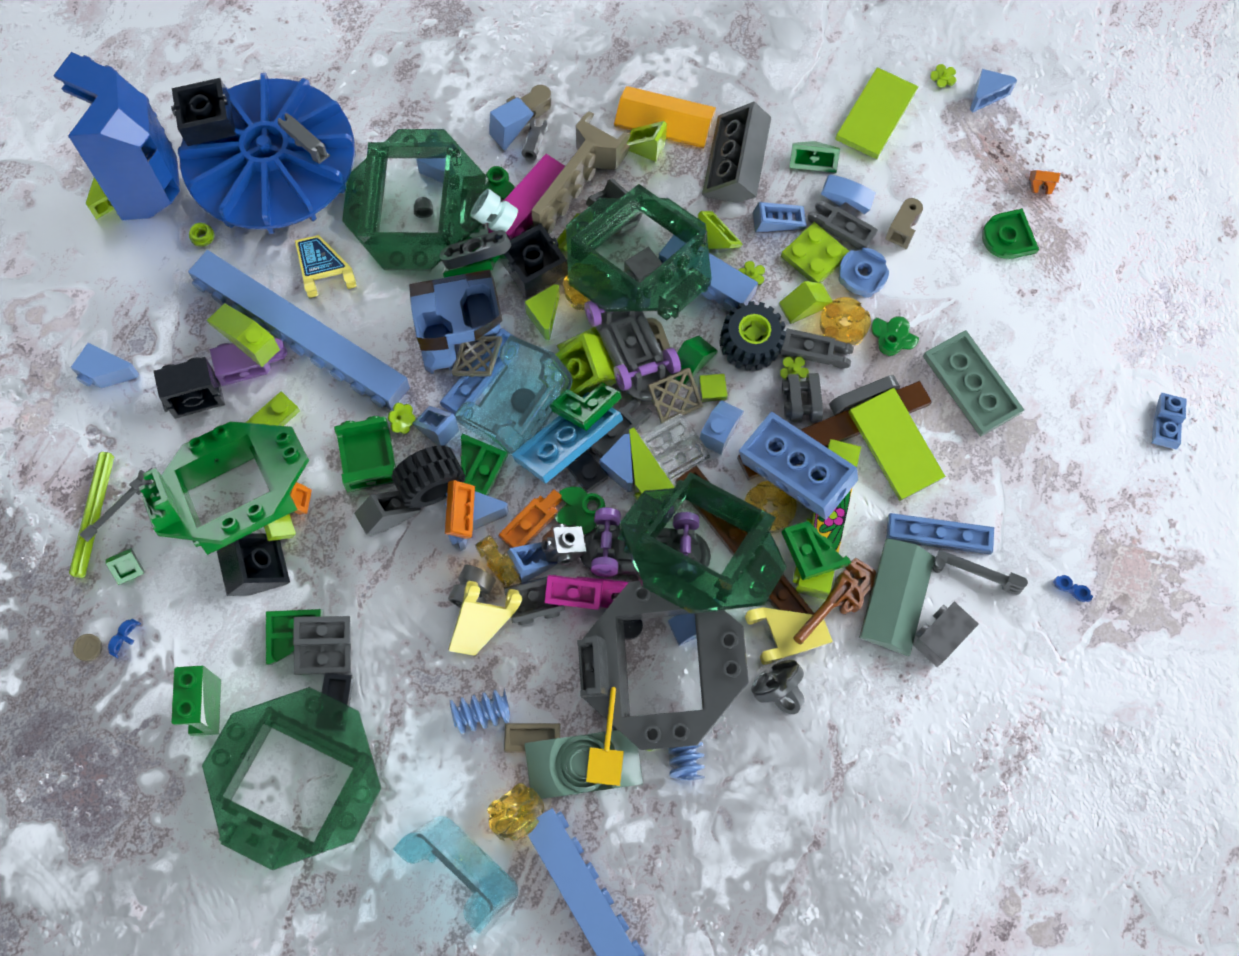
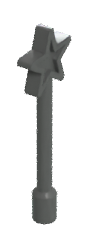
M142 469L139 471L138 477L129 483L131 488L93 525H89L79 534L85 541L88 542L97 533V529L135 493L140 495L139 487L153 483L151 480H144L143 474L145 472Z

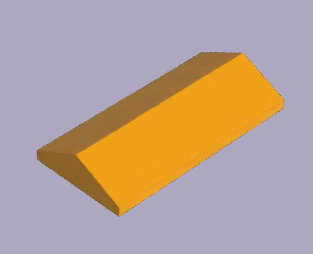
M626 86L619 100L614 126L632 130L633 128L665 121L667 123L666 139L704 148L716 107Z

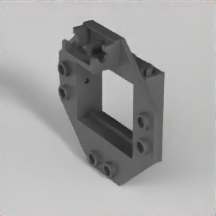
M684 576L629 582L584 638L577 640L581 698L607 719L610 689L615 687L616 695L612 725L640 750L698 746L749 683L744 626ZM695 613L702 710L630 716L624 621Z

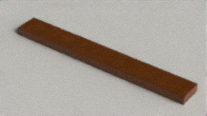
M921 381L896 390L909 414L932 403ZM851 409L822 420V422L800 429L825 447L828 446L830 439L842 442L860 434L848 413ZM738 455L737 459L748 480L760 476L744 465L740 455Z
M697 465L676 479L675 483L775 609L814 614L812 609Z

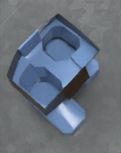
M490 269L409 284L416 338L422 353L425 370L431 374H434V370L448 367L449 370L453 369L456 361L454 344L475 341L481 336H495L501 329L500 323L503 320L494 277Z

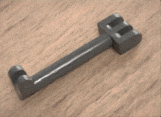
M940 549L932 568L934 572L940 573L947 563L1003 585L1002 590L1015 595H1019L1028 584V580L1025 577L1011 572L1007 576Z

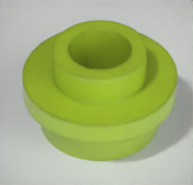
M201 222L194 224L189 232L191 242L198 247L209 245L215 236L212 227Z

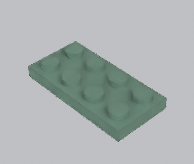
M967 330L924 353L923 358L980 437L1019 416L1025 410Z

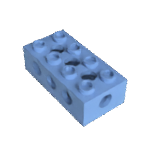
M772 411L739 449L744 465L825 520H827L858 481L856 466Z

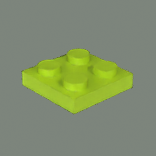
M813 222L782 251L781 257L810 282L822 283L840 266L843 257L849 250Z

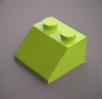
M583 333L550 358L561 394L568 389L583 397L587 392L591 393L600 383L610 387L617 383L614 375V365L600 336Z

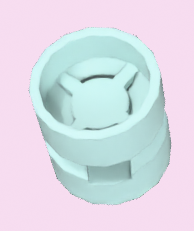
M486 189L475 202L471 211V217L482 224L488 223V228L492 231L502 230L506 232L514 222L518 209L507 201L500 202V196L490 189Z

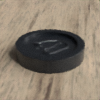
M641 619L624 621L626 640L635 639L641 634L643 629Z

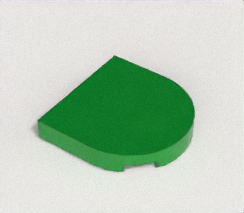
M1023 208L992 216L982 231V240L985 247L990 253L999 258L1014 259L1037 254L1039 251L1038 244Z

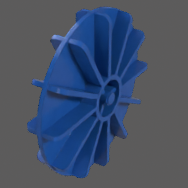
M260 73L259 80L245 82L229 89L225 86L230 96L236 136L187 146L184 139H182L181 146L178 147L182 178L191 196L207 213L223 221L229 228L237 226L247 229H267L269 234H275V228L293 225L307 218H310L312 222L317 219L316 213L330 204L339 193L343 194L346 191V182L351 174L356 156L352 128L339 103L319 89L310 86L309 80L302 78L300 81L279 78L268 79L267 73ZM285 113L291 115L324 144L326 152L330 156L320 164L313 161L311 154L303 147L297 146L295 140L278 125V118L286 121Z

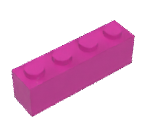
M548 154L541 158L504 200L518 209L514 222L506 231L509 240L526 232L533 225V207L565 167V165ZM487 223L488 233L494 232V231H492L491 229L488 228V223Z

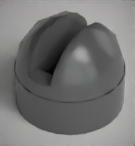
M419 197L415 200L413 206L415 216L428 218L433 215V205L430 199Z

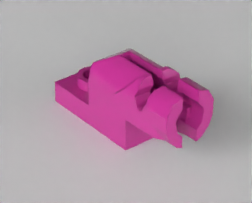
M548 575L545 603L599 610L600 607L608 608L616 599L611 598L612 594L620 593L629 582L581 576L572 578Z

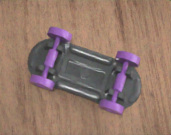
M643 284L634 286V297L629 292L610 291L599 295L595 300L585 302L584 308L587 319L592 327L596 326L614 365V375L619 388L622 391L626 390L632 397L638 400L652 401L647 385L680 372L681 364L674 348L665 349L662 353L642 311L650 308V298ZM663 382L657 386L664 388L666 382ZM654 389L656 399L660 397L662 391Z
M606 507L595 511L594 522L599 526L585 535L584 541L587 552L580 557L582 563L597 576L610 577L616 574L663 575L664 577L684 576L688 581H692L706 571L710 564L711 554L706 541L695 533V530L699 528V516L694 513L680 512L673 516V527L675 529L618 526L621 523L620 511Z

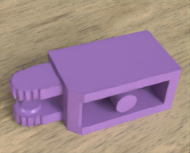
M274 338L280 350L263 367L259 366L233 343H223L209 349L216 378L222 386L267 375L271 369L270 363L285 359L286 355H288L283 341L280 338Z

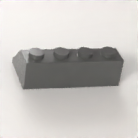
M751 102L718 115L702 191L704 197L735 203L757 197L771 123V116L757 103Z

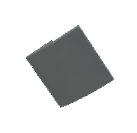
M350 616L294 617V675L351 674Z

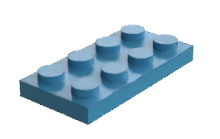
M587 392V393L583 396V398H585V397H586L588 394H590V393ZM612 407L587 431L558 416L512 453L515 462L546 484L623 420L622 415Z

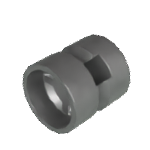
M466 564L458 577L460 584L454 585L448 600L461 608L466 583L474 581L480 587V594L476 602L485 603L484 595L490 594L496 579L488 572Z

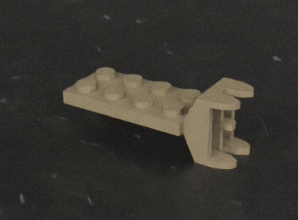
M588 111L576 124L577 152L532 209L533 227L541 223L548 234H550L554 230L558 218L567 213L570 202L580 196L586 181L592 180L596 173V168L616 170L630 149V146L626 144L631 135L630 133L624 132L616 139L591 125L590 122L594 113Z

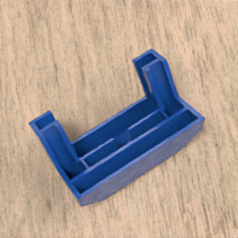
M71 52L53 76L64 83L61 88L63 92L86 101L91 105L68 137L121 220L151 218L172 204L180 192L177 155L172 148V143L168 140L165 129L158 121L157 114L153 111L146 95L138 91L111 66H102L86 55L80 56Z

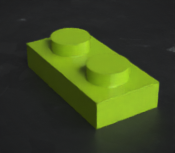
M280 391L245 423L284 426L300 412V409Z

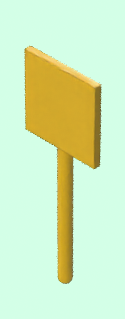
M615 687L610 689L604 749L590 747L586 782L620 786L624 751L610 750L616 695Z

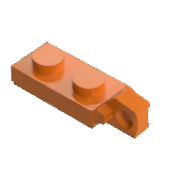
M553 489L545 499L542 496H539L537 499L534 498L499 533V538L510 548L528 545L554 519V516L558 513L555 508L563 500L562 495Z

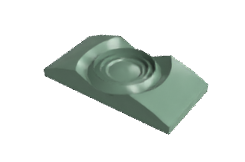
M612 730L610 750L624 751L620 786L586 782L590 747L604 749L606 731L524 743L531 800L643 784L638 747L619 730Z

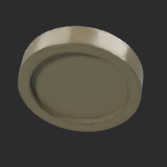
M93 634L81 635L73 644L74 655L79 660L85 662L96 659L102 651L101 640Z

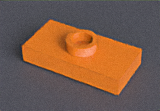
M455 480L448 482L445 534L463 539L472 538L475 486Z

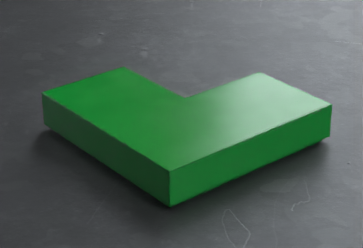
M600 383L585 398L566 389L549 406L552 412L587 431L622 397L616 389Z

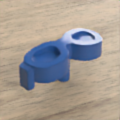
M1067 575L1057 576L1053 581L1056 588L1064 592H1070L1078 601L1090 602L1093 598L1087 586L1073 585V580Z
M132 618L131 620L124 621L119 626L118 633L111 638L108 644L110 655L118 659L119 655L117 654L123 641L130 645L134 643V640L127 636L137 625H141L140 622Z

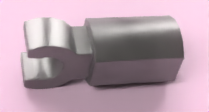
M535 118L530 120V131H528L521 152L524 158L531 160L537 158L543 135L548 130L546 120H544L543 125L540 127L535 126Z

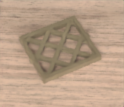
M481 336L475 340L479 342L473 346L469 342L461 343L451 372L452 375L470 377L491 376L503 340L502 337ZM486 341H495L489 346L484 343ZM482 344L484 349L476 353L474 349ZM472 352L474 356L466 360L464 356ZM488 352L490 356L482 360L480 356ZM478 359L480 363L472 368L470 363ZM466 366L470 369L469 371H460ZM482 366L485 368V371H476Z
M685 368L680 372L647 385L661 424H665L703 407L697 390L698 387L695 385L690 368ZM682 375L679 382L673 379ZM686 375L689 377L690 387L683 384ZM663 382H666L664 388L657 386ZM670 382L678 385L675 393L667 390ZM681 387L688 389L685 398L678 395ZM654 389L662 391L659 400L656 399ZM692 392H694L696 397V403L689 400ZM665 394L673 396L669 405L662 402ZM676 398L684 401L680 410L673 407ZM687 403L693 405V407L684 410ZM660 405L668 408L665 416H662ZM671 410L677 412V414L669 417Z

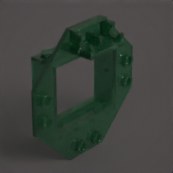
M398 129L384 142H368L366 159L351 171L347 180L342 221L384 270L431 271L441 262L439 254L442 249L448 245L464 241L472 233H479L480 229H485V224L471 217V211L479 196L488 189L489 179L445 129ZM388 158H446L438 232H379Z
M640 184L622 198L598 199L566 225L568 284L605 312L657 311V314L666 321L671 316L676 319L679 316V312L702 292L705 293L711 285L712 276L706 224L671 199L659 198ZM642 212L686 244L639 283L595 250Z
M691 472L684 481L679 480L675 488L645 490L621 520L618 530H620L618 539L625 541L626 547L624 551L630 554L642 587L691 614L765 605L787 568L770 532L776 517ZM685 499L748 533L722 574L656 540Z
M311 687L232 713L202 764L220 836V844L273 871L354 842L382 789L360 712ZM272 728L353 768L314 842L232 801Z

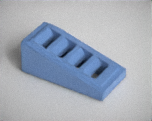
M758 202L753 211L754 227L757 232L799 230L807 227L804 206ZM792 214H795L796 221L792 220Z

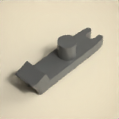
M285 113L286 121L278 118V125L295 140L297 146L303 147L311 154L313 161L320 164L330 156L326 152L324 144L291 115Z

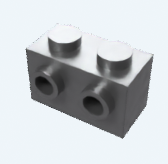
M955 601L948 608L943 604L933 615L936 621L931 626L925 623L915 634L918 639L913 646L936 667L941 665L979 625Z

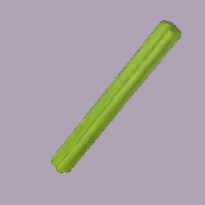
M100 452L97 457L69 569V575L76 578H84L86 575L95 535L87 542L79 534L100 518L114 461V456L109 452Z

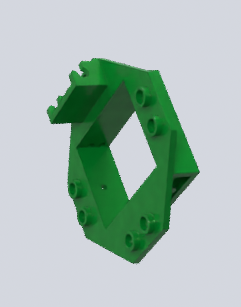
M230 421L183 444L162 475L157 468L143 474L144 480H153L154 482L151 485H143L139 489L143 494L142 499L153 530L158 536L192 540L195 547L201 546L205 553L209 555L298 510L290 492L308 464L309 459L293 427ZM255 459L270 492L201 525L188 491Z

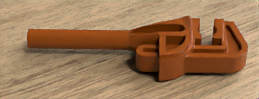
M857 558L851 560V563L845 567L846 569L836 577L835 583L825 602L793 637L794 641L800 645L803 644L834 607L840 606L839 610L844 615L851 611L855 613L860 610L864 602V596L873 587L876 571Z

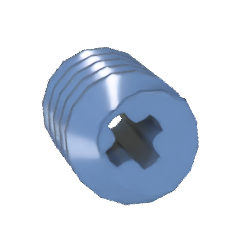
M505 688L503 696H500L497 690H493L492 699H489L485 692L482 693L481 701H478L475 695H471L470 704H467L464 697H461L458 707L453 700H450L454 726L459 729L461 734L466 732L467 724L472 731H476L478 722L486 729L489 719L494 726H498L499 717H502L506 724L510 721V710Z
M700 742L698 746L668 749L670 755L676 756L669 760V765L676 767V769L670 771V777L678 780H700L705 778V776L697 774V771L704 769L705 765L696 763V760L704 757L703 753L696 752V748L703 746V742Z

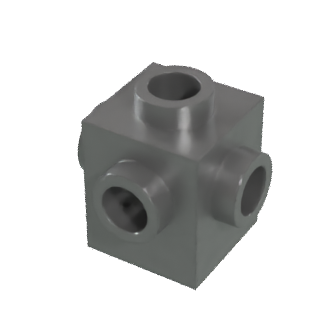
M566 524L552 526L551 530L542 537V550L546 555L547 562L557 561V564L564 565L577 560L586 553L582 527H567Z

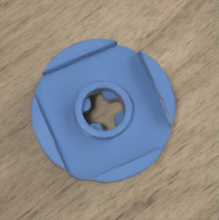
M862 248V250L855 252L854 250L849 251L843 257L839 267L840 284L848 291L862 295L865 298L872 297L874 293L879 292L885 286L889 277V269L887 268L884 256L870 248ZM864 268L868 269V272H867L868 275H867V276H866V275H865V276L861 275L860 272L858 271V269H859V270H863Z

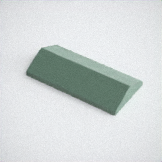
M889 538L885 539L859 638L905 656H910L935 560L932 554L916 544Z

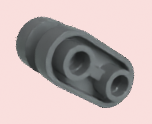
M807 373L806 381H799L798 374H787L786 380H782V394L787 395V403H784L785 418H789L790 423H801L802 415H809L810 422H822L823 403L819 374ZM803 391L807 393L808 404L802 405L801 392Z

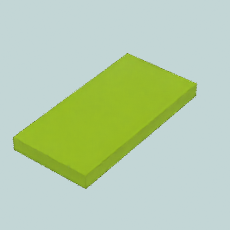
M877 67L838 131L835 140L878 159L919 86Z
M895 388L876 396L848 412L899 501L946 477Z

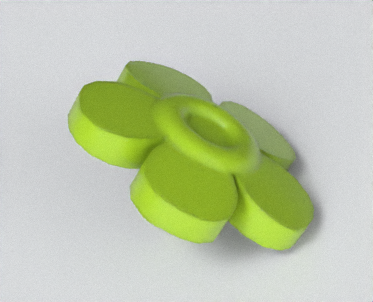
M943 64L937 65L936 71H932L930 74V78L933 81H937L936 85L940 88H944L946 84L953 86L957 81L956 77H954L956 70L953 67L946 69V66Z
M747 261L744 264V268L738 269V271L757 281L758 285L764 283V277L762 276L765 273L764 266L757 265L755 267L753 261Z
M786 357L782 362L785 368L780 370V376L783 379H786L787 374H798L800 381V378H806L807 373H809L807 368H801L805 364V360L802 357H797L794 361L791 357Z

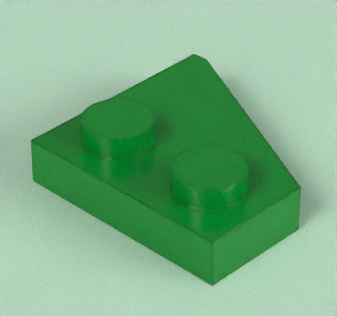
M462 433L461 468L465 474L464 483L475 486L476 492L488 496L508 457V453Z
M809 521L786 527L781 531L802 580L846 567L851 563L850 558L847 556L843 558L831 547L833 543L820 535L818 530Z
M323 610L266 611V664L273 665L294 653V617H323Z

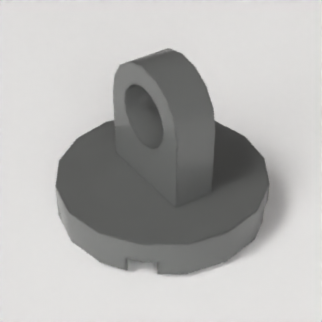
M784 660L774 664L771 667L773 671L770 673L762 672L754 681L751 690L757 701L761 703L774 701L781 711L787 714H797L805 703V698L797 686L801 682L804 672L797 661ZM785 697L790 698L794 703L789 702Z

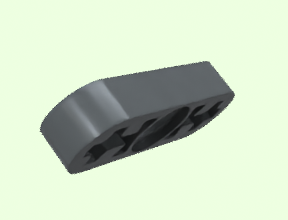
M498 230L448 245L442 249L439 257L447 269H455L502 255L510 249L511 242L505 231Z
M889 375L836 397L829 403L833 414L837 415L857 407L892 388L898 390L900 385L894 375Z

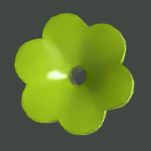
M396 403L393 406V410L389 412L388 421L391 423V430L393 432L407 434L410 431V426L416 420L415 415L412 414L413 408L410 404Z

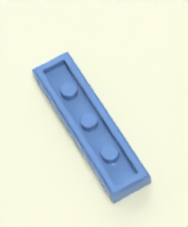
M503 328L495 335L501 336L503 340L492 375L461 376L440 401L442 407L460 419L522 346L520 339ZM486 352L480 358L485 360L490 354ZM478 359L474 360L471 364L472 368L480 363ZM482 366L476 371H485V368Z
M889 513L886 539L991 555L994 547V527Z

